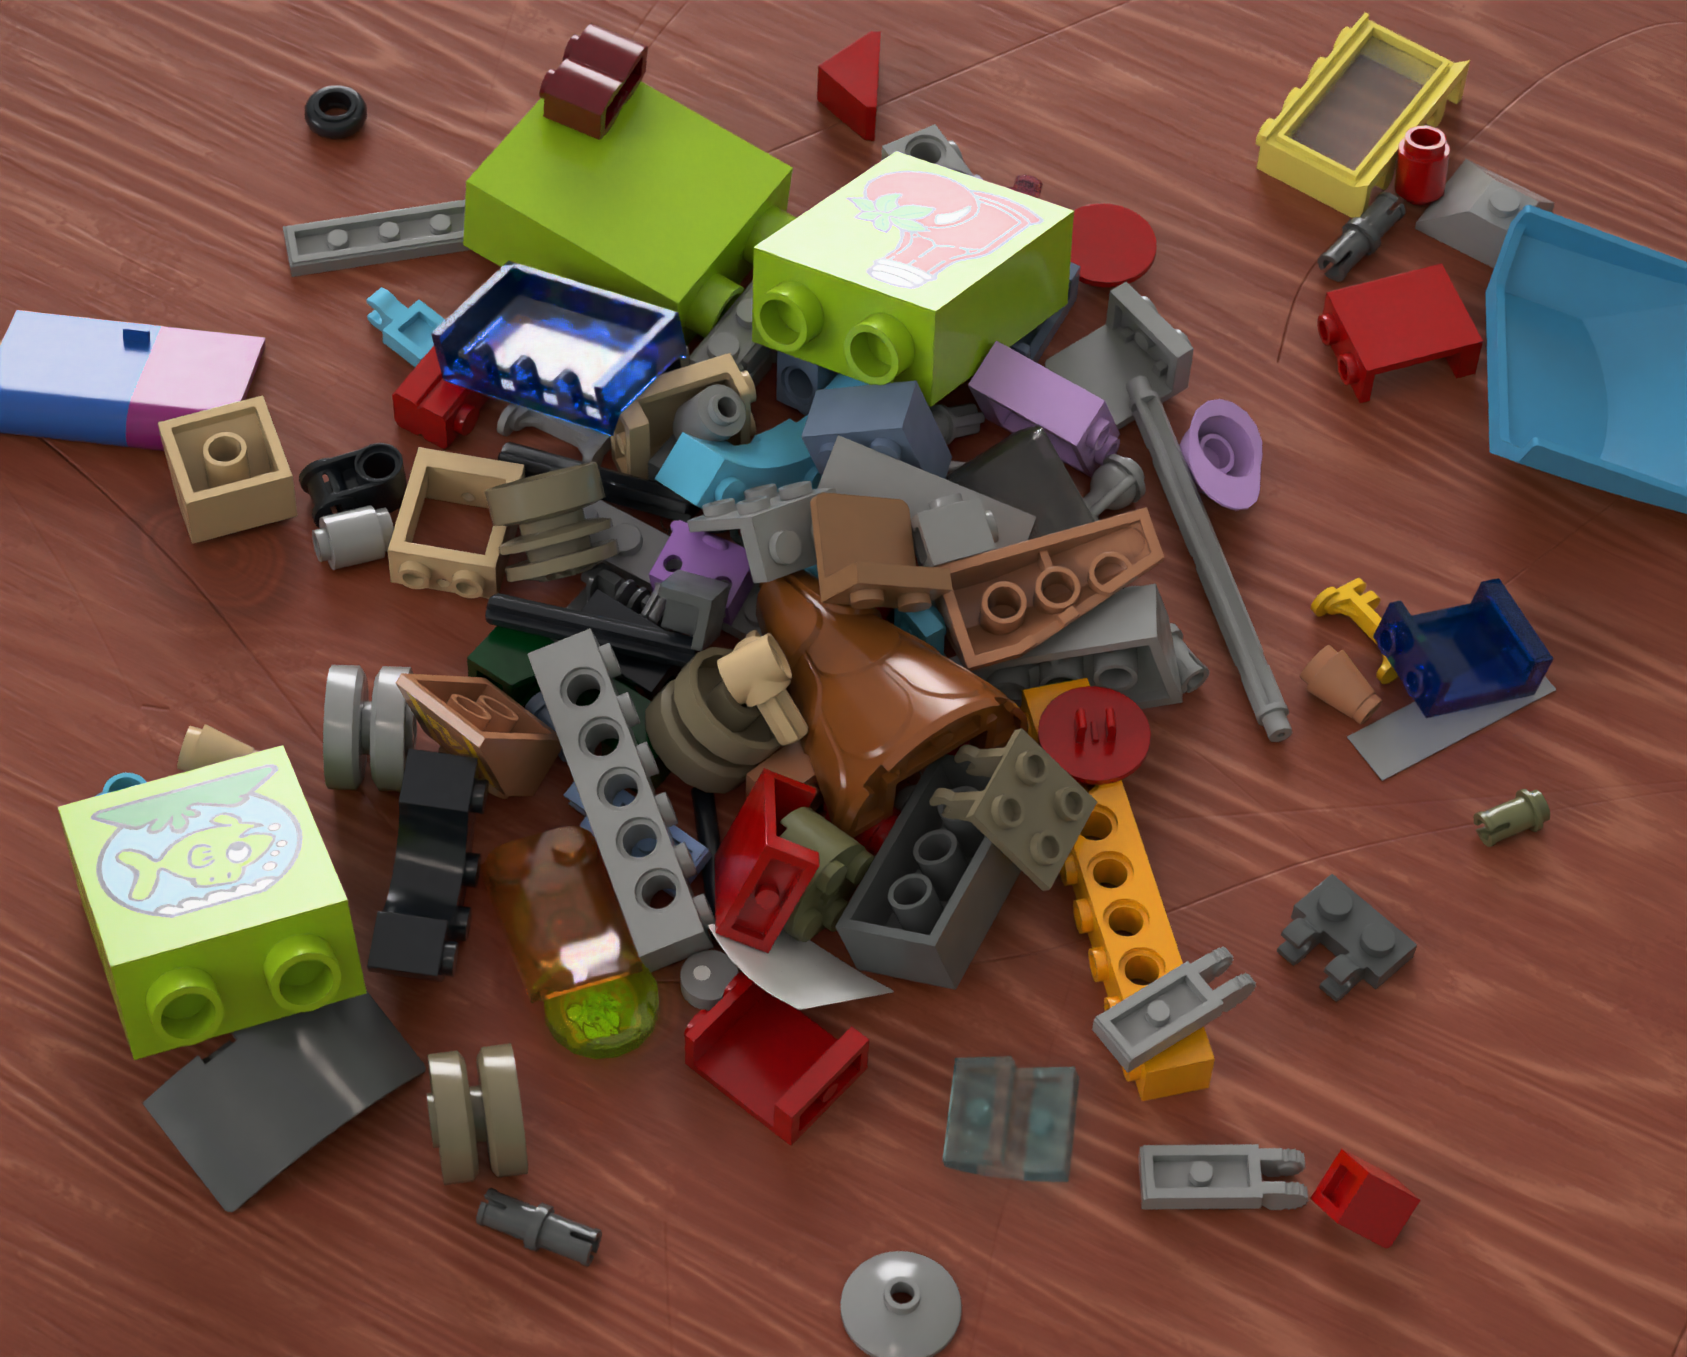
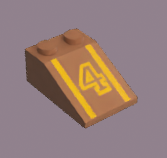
M401 673L396 681V685L424 733L440 744L438 752L478 758V775L481 776L480 779L488 780V792L499 798L508 799L509 796H533L562 749L557 733L486 678Z

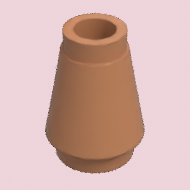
M1327 645L1320 650L1300 674V678L1308 684L1306 691L1351 719L1353 718L1360 725L1364 724L1383 703V700L1376 695L1375 690L1344 650L1337 652L1331 645Z

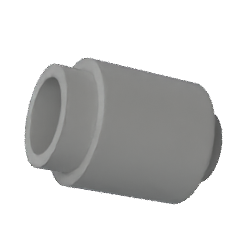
M717 384L707 387L684 402L677 409L673 421V433L676 440L684 432L695 438L708 441H726L737 434L745 424L746 409L744 403L733 389L725 385Z
M372 505L320 517V529L312 530V540L318 560L320 562L328 560L331 569L336 570L384 558L385 552H388L394 526L387 508L375 510Z

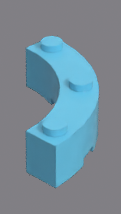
M838 373L825 389L870 384ZM806 415L797 423L788 419L770 430L755 435L751 443L734 446L727 441H708L682 432L656 475L655 480L695 506L702 508L707 503L728 498H734L736 504L745 500V490L767 484H776L778 491L780 487L789 484L811 481L812 489H817L822 475H820L801 438L808 417Z

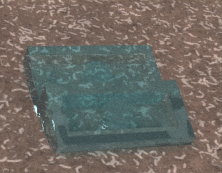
M1012 1056L955 1058L943 1153L945 1167L999 1178L1024 1181L1069 1182L1080 1079L1075 1067L1017 1068Z

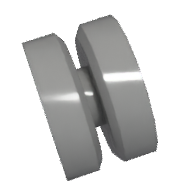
M331 665L326 683L323 723V762L327 789L357 790L365 776L367 755H370L371 776L378 790L401 791L408 750L416 749L417 719L396 685V681L401 673L413 674L411 667L383 666L375 677L372 701H369L368 680L360 665Z

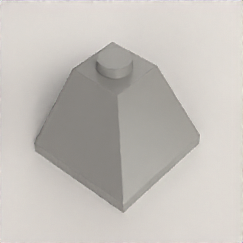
M1465 159L1446 183L1444 195L1428 206L1417 220L1415 229L1494 268L1510 223L1526 205H1532L1552 212L1555 203Z

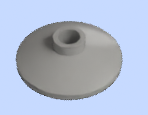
M894 1251L876 1255L863 1262L852 1272L842 1291L840 1311L843 1326L850 1339L859 1349L871 1357H933L941 1352L955 1336L961 1319L962 1304L955 1281L940 1264L921 1254ZM894 1293H907L913 1299L908 1303L900 1304L895 1302L891 1295Z

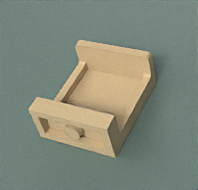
M727 353L609 390L612 460L618 472L648 480V461L673 435V421L677 409L684 402L711 385H725L733 389L742 399L746 409V420L743 428L737 434L727 439V441L734 446L751 443V436L756 435V425L751 412V403L755 402L757 397L753 380L748 371L740 372L731 353Z

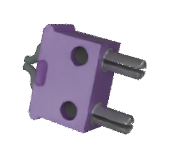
M681 520L673 521L670 525L672 533L649 573L653 593L640 615L655 625L658 624L666 604V599L658 596L660 584L679 569L731 584L723 623L731 626L754 585L743 539L739 536L738 529L729 530L730 537L735 542L732 543L714 535L728 530L690 532L688 523Z

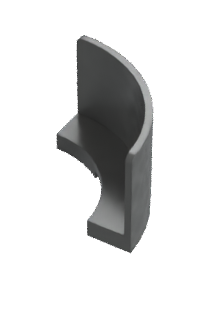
M367 992L363 995L324 1005L313 1011L300 1012L231 1032L236 1040L234 1043L229 1040L206 1058L201 1059L199 1056H196L142 1104L223 1209L227 1212H234L313 1147L385 1096L418 1078L426 1071V1067Z

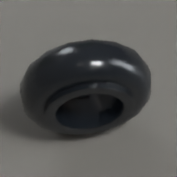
M341 85L327 86L317 90L309 97L304 108L305 121L309 128L320 137L328 139H344L354 135L363 127L367 119V105L362 96L352 88ZM340 108L347 111L339 116L325 114L326 111Z

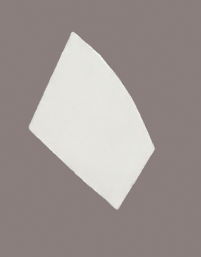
M715 924L708 925L730 960L749 979L767 993L796 1009L803 1010L894 992L892 989L857 971L812 941H797L783 930L769 953L716 934Z

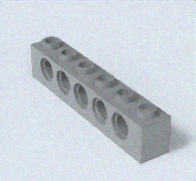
M590 628L528 653L527 655L632 940L644 966L651 973L689 958L699 951L714 948L707 930L709 929L708 925L715 924L714 915L704 893L694 896L688 878L697 875V871L686 843L683 842L675 845L669 827L678 824V820L666 791L656 795L650 777L659 774V770L647 741L638 745L631 727L640 724V719L628 692L621 695L618 694L613 677L621 675L622 672L611 644L607 643L600 646ZM590 689L600 690L599 697L588 706L576 705L578 697L583 692ZM609 738L619 740L617 748L609 755H594L597 745L603 740ZM626 788L638 790L636 798L630 804L621 807L612 805L614 797L621 790ZM645 838L657 840L654 850L649 855L644 857L631 856L633 847L640 840ZM663 889H673L676 891L674 900L667 907L661 909L650 907L651 899L658 891Z

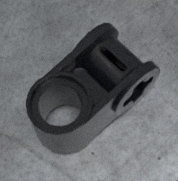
M386 443L370 444L362 449L336 457L318 459L303 468L299 474L301 488L312 499L314 505L312 518L317 527H319L320 517L334 514L331 511L333 506L336 507L337 513L372 505L375 510L387 508L388 512L391 513L401 507L407 487L402 455L397 448ZM324 474H326L329 479V481L325 483L322 477Z

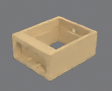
M419 447L388 547L391 582L403 584L412 589L429 588L452 592L465 598L482 597L489 599L490 596L499 593L505 574L504 568L507 567L510 554L501 555L499 546L515 538L518 525L493 526L485 555L412 543L425 498L488 508L484 491L501 484L525 478V465Z

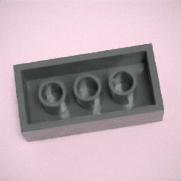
M946 754L927 766L835 927L857 970L956 990L1017 880L1021 870L971 822L943 817L941 814L946 807L944 804L930 805V799L938 788H946L954 792L982 791L986 788L991 779L990 777L973 776L966 773L971 763L970 761L956 763L954 755Z

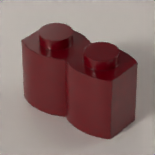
M592 23L585 28L580 36L574 34L565 48L561 65L557 70L551 68L542 81L539 97L544 99L543 117L598 140L602 139L614 124L622 106L638 88L646 72L648 46Z

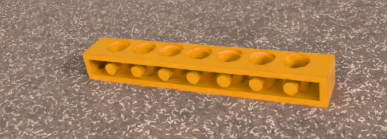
M1088 678L1024 689L1021 710L1026 715L1028 721L1027 734L1038 743L1039 721L1046 706L1054 698L1068 690L1090 686ZM1122 780L1103 785L1079 783L1097 801V804L1059 872L1064 886L1072 885L1077 900L1073 901V914L1076 927L1080 934L1088 933L1092 948L1088 950L1090 970L1096 983L1103 981L1108 997L1104 998L1105 1011L1147 986L1134 984L1130 980L1142 979L1151 984L1183 964ZM1085 836H1095L1102 840H1089ZM1111 883L1116 885L1117 887L1106 888L1101 886L1100 884ZM1115 931H1128L1133 936H1121L1116 934ZM1203 1026L1127 1073L1123 1067L1122 1070L1128 1082H1136L1141 1101H1147L1209 1088L1215 1058Z

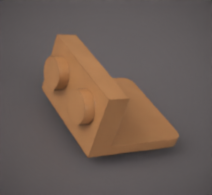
M826 492L820 493L811 499L810 507L821 603L851 605L855 609L885 607L898 608L900 612H919L929 609L932 606L931 601L952 591L950 569L916 566L910 510L905 501L901 499Z

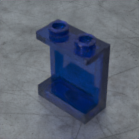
M1500 578L1482 581L1470 604L1411 616L1402 601L1390 602L1373 635L1379 650L1387 657L1403 682L1407 693L1414 699L1425 718L1535 695L1554 660Z

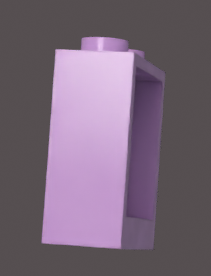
M997 340L968 384L987 420L1091 478L1095 470L1100 465H1103V460L1110 454H1116L1119 448L1120 439H1118L1120 433L1105 400Z

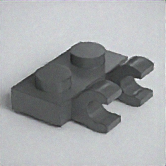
M1331 874L1294 905L1291 915L1294 921L1282 931L1281 936L1286 941L1277 948V952L1295 966L1319 943L1324 945L1337 957L1325 967L1324 972L1329 977L1320 984L1319 988L1335 1002H1338L1362 979L1374 989H1377L1414 957L1417 944L1335 875Z

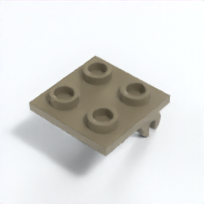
M1022 728L1014 730L1005 748L979 749L972 745H962L957 751L954 761L956 763L970 761L971 763L966 773L973 776L990 777V781L982 791L954 792L950 789L938 788L930 799V805L944 804L946 807L941 814L943 817L971 822L1042 891L1051 889L1097 801Z

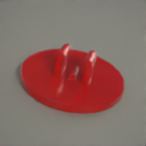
M1108 203L1089 204L1074 210L1071 263L1081 266L1080 282L1096 287H1118L1124 282L1130 284L1148 272L1156 256L1157 241L1153 229L1142 216L1126 207Z
M1086 686L1068 690L1054 698L1046 706L1040 717L1038 744L1079 783L1103 785L1127 778L1142 765L1150 747L1151 731L1144 712L1129 697L1109 688Z

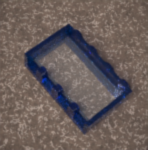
M512 261L506 262L431 333L443 381L611 436L614 435L620 414L678 357L686 358L688 356L678 312Z

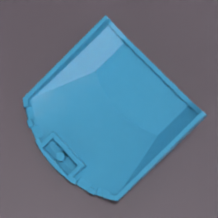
M1524 206L1510 223L1485 292L1489 452L1582 485L1687 514V262L1535 206Z

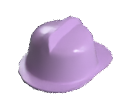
M1222 399L1205 402L1196 410L1191 426L1181 440L1179 446L1199 492L1206 494L1222 507L1235 511L1248 509L1257 501L1260 491L1262 439L1257 425L1246 411L1233 402Z

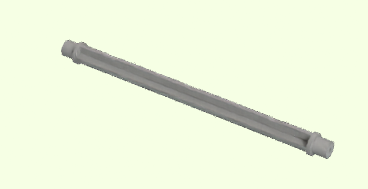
M1135 377L1126 384V389L1131 399L1129 402L1130 410L1134 415L1145 445L1152 456L1153 465L1188 551L1193 557L1197 573L1231 657L1239 670L1242 684L1255 713L1256 720L1259 725L1264 726L1271 742L1285 740L1292 734V728L1287 718L1289 714L1288 707L1284 702L1270 665L1267 664L1263 648L1182 455L1178 441L1161 403V398L1156 391L1152 390L1147 377Z

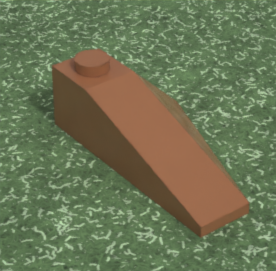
M1145 507L935 566V568L950 569L952 591L935 599V603L944 619L946 636L964 668L974 671L1022 657L1163 562L1164 554L1149 511Z

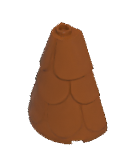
M804 569L770 582L759 584L760 591L756 601L757 621L762 636L770 633L781 647L789 663L792 678L786 690L808 725V733L800 739L804 754L809 755L831 823L850 837L855 838L883 819L893 815L896 784L969 740V745L979 749L1004 748L1014 730L1022 728L1028 733L1026 715L1015 702L987 681L941 655L930 644L882 619L880 611L876 608L855 609L851 605L821 603L819 578Z

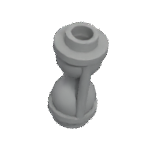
M1117 454L1108 455L1103 460V465H1100L1093 473L1090 482V492L1086 496L1067 497L1057 504H1052L1044 511L1043 520L1038 525L1040 536L1099 521V514L1105 509L1119 510L1131 503L1137 502L1144 496L1146 491L1145 477L1141 467L1129 457H1122Z

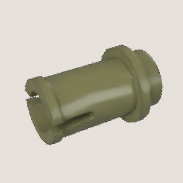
M1527 789L1518 790L1514 799L1474 814V824L1478 826L1483 823L1485 825L1482 828L1476 829L1481 841L1487 847L1494 846L1497 842L1527 829L1537 832L1543 828V823L1550 819L1549 806L1542 793L1536 789L1533 791H1528Z

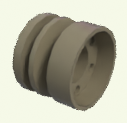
M597 462L575 465L530 476L484 491L493 526L519 525L520 536L499 546L501 555L526 551L528 560L504 568L508 582L521 580L546 582L591 570L604 559L620 553L617 539L592 543L590 538L591 534L611 528L613 526L611 518L597 517L586 519L583 508L606 497Z

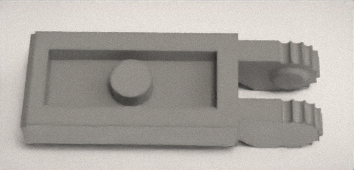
M1218 947V949L1213 950L1191 964L1188 961L1096 1016L1093 1020L1092 1030L1128 1073L1221 1016L1222 1012H1228L1236 1007L1238 1003L1246 1000L1255 990L1256 982L1249 974L1241 973L1239 976L1212 990L1208 983L1229 969L1228 967L1234 960L1226 947Z
M1259 1144L1143 1145L1139 1149L1138 1162L1142 1209H1261L1262 1205L1270 1210H1290L1298 1207L1302 1208L1303 1205H1307L1306 1202H1309L1307 1186H1304V1184L1292 1181L1289 1183L1285 1181H1262L1261 1173L1267 1177H1280L1282 1175L1287 1177L1303 1172V1169H1305V1158L1301 1150L1259 1148Z

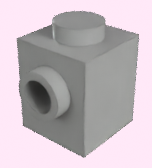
M960 493L943 496L929 503L930 510L918 512L911 519L914 551L919 566L935 567L995 550V542L999 540L995 517L990 510L984 511L980 496L963 500Z

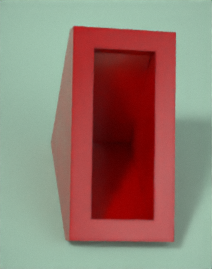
M870 31L818 65L817 100L866 141H875L881 32Z

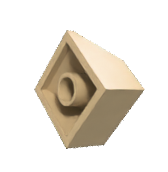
M263 395L158 422L177 501L192 544L298 516L293 476Z

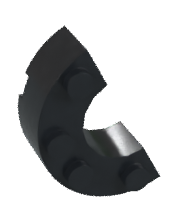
M417 749L408 750L399 797V827L393 874L384 909L377 912L367 964L369 972L442 982L445 976L454 977L459 951V942H456V940L467 941L471 924L472 908L464 906L467 887H477L481 869V854L473 853L472 848L476 813L484 814L489 781L478 778V758Z

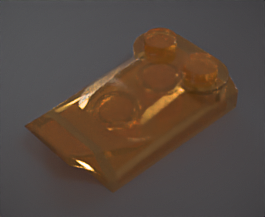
M576 826L560 827L506 842L495 847L488 854L486 861L481 865L482 880L531 1004L643 972L642 961L638 956L630 931L598 856L596 839L590 831Z

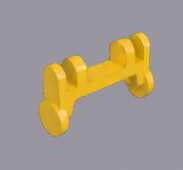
M1356 578L1337 589L1329 587L1323 590L1313 600L1310 607L1312 612L1316 616H1323L1327 613L1330 615L1339 613L1347 615L1382 650L1383 662L1376 673V678L1382 684L1392 682L1405 668L1417 663L1427 654L1429 648L1422 641L1410 646L1416 639V634L1409 627H1404L1395 632L1374 611L1381 599L1372 590L1362 594L1367 585L1361 578Z

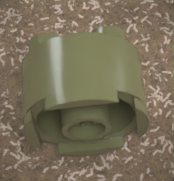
M801 807L789 813L779 822L788 828L780 837L819 852L820 866L782 930L797 941L807 942L825 927L831 932L837 931L835 926L849 903L848 900L857 885L861 883L875 856L870 854L862 844L811 808Z

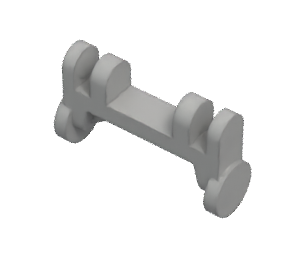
M532 388L528 389L515 405L509 404L503 410L497 423V432L505 437L509 436L513 430L519 431L526 426H534L578 447L583 456L582 462H597L598 466H601L604 456L611 449V426L600 434L603 422L591 417L584 425H581L555 413L557 400L545 396L537 404L539 392Z

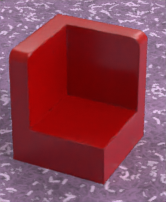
M1344 1149L1340 1150L1310 1197L1337 1224L1384 1248L1392 1246L1421 1201L1394 1176Z

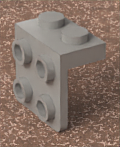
M1124 282L1110 291L1106 324L1048 358L1045 362V368L1105 400L1119 430L1135 420L1129 407L1131 399L1126 389L1127 382L1135 377L1145 376L1148 378L1152 390L1159 394L1161 403L1167 401L1188 388L1194 348L1181 330L1174 329L1158 313L1155 305L1149 298L1140 296L1127 282Z
M811 481L789 484L780 487L778 491L776 484L757 486L745 490V500L736 504L734 498H728L703 505L704 515L687 520L689 531L740 529L753 583L770 582L817 564L810 502L816 495L823 492L836 493L835 487L812 489Z

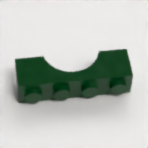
M496 626L467 657L468 677L488 679L525 708L527 702L534 695L541 692L527 654L555 642L548 637ZM618 677L613 678L618 694L621 695L628 692L636 708L640 724L631 728L637 744L639 745L647 741L659 770V774L650 777L656 790L672 771L665 766L654 751L645 729V710L651 701L638 694L637 690L628 681ZM590 689L583 692L578 697L576 705L588 706L599 697L600 690ZM614 738L603 740L601 742V756L612 753L617 748L619 740ZM629 788L635 793L638 792V790L635 788Z

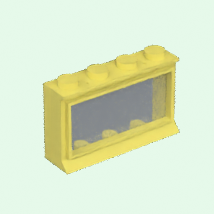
M1366 12L1352 28L1346 26L1340 32L1333 51L1327 58H1318L1309 73L1307 82L1301 89L1295 87L1291 90L1283 104L1282 112L1275 120L1272 118L1267 119L1256 138V145L1260 147L1257 169L1351 218L1360 217L1368 208L1371 190L1374 186L1386 190L1394 176L1399 143L1405 137L1406 132L1410 128L1424 126L1425 123L1436 128L1444 115L1447 100L1458 104L1462 99L1470 60L1454 63L1368 20L1369 14Z

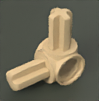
M756 629L746 634V638L736 644L733 652L717 660L720 675L737 703L740 705L746 703L747 707H758L779 744L783 746L793 744L808 733V725L786 690L792 678L789 663L781 647L770 633L761 636Z

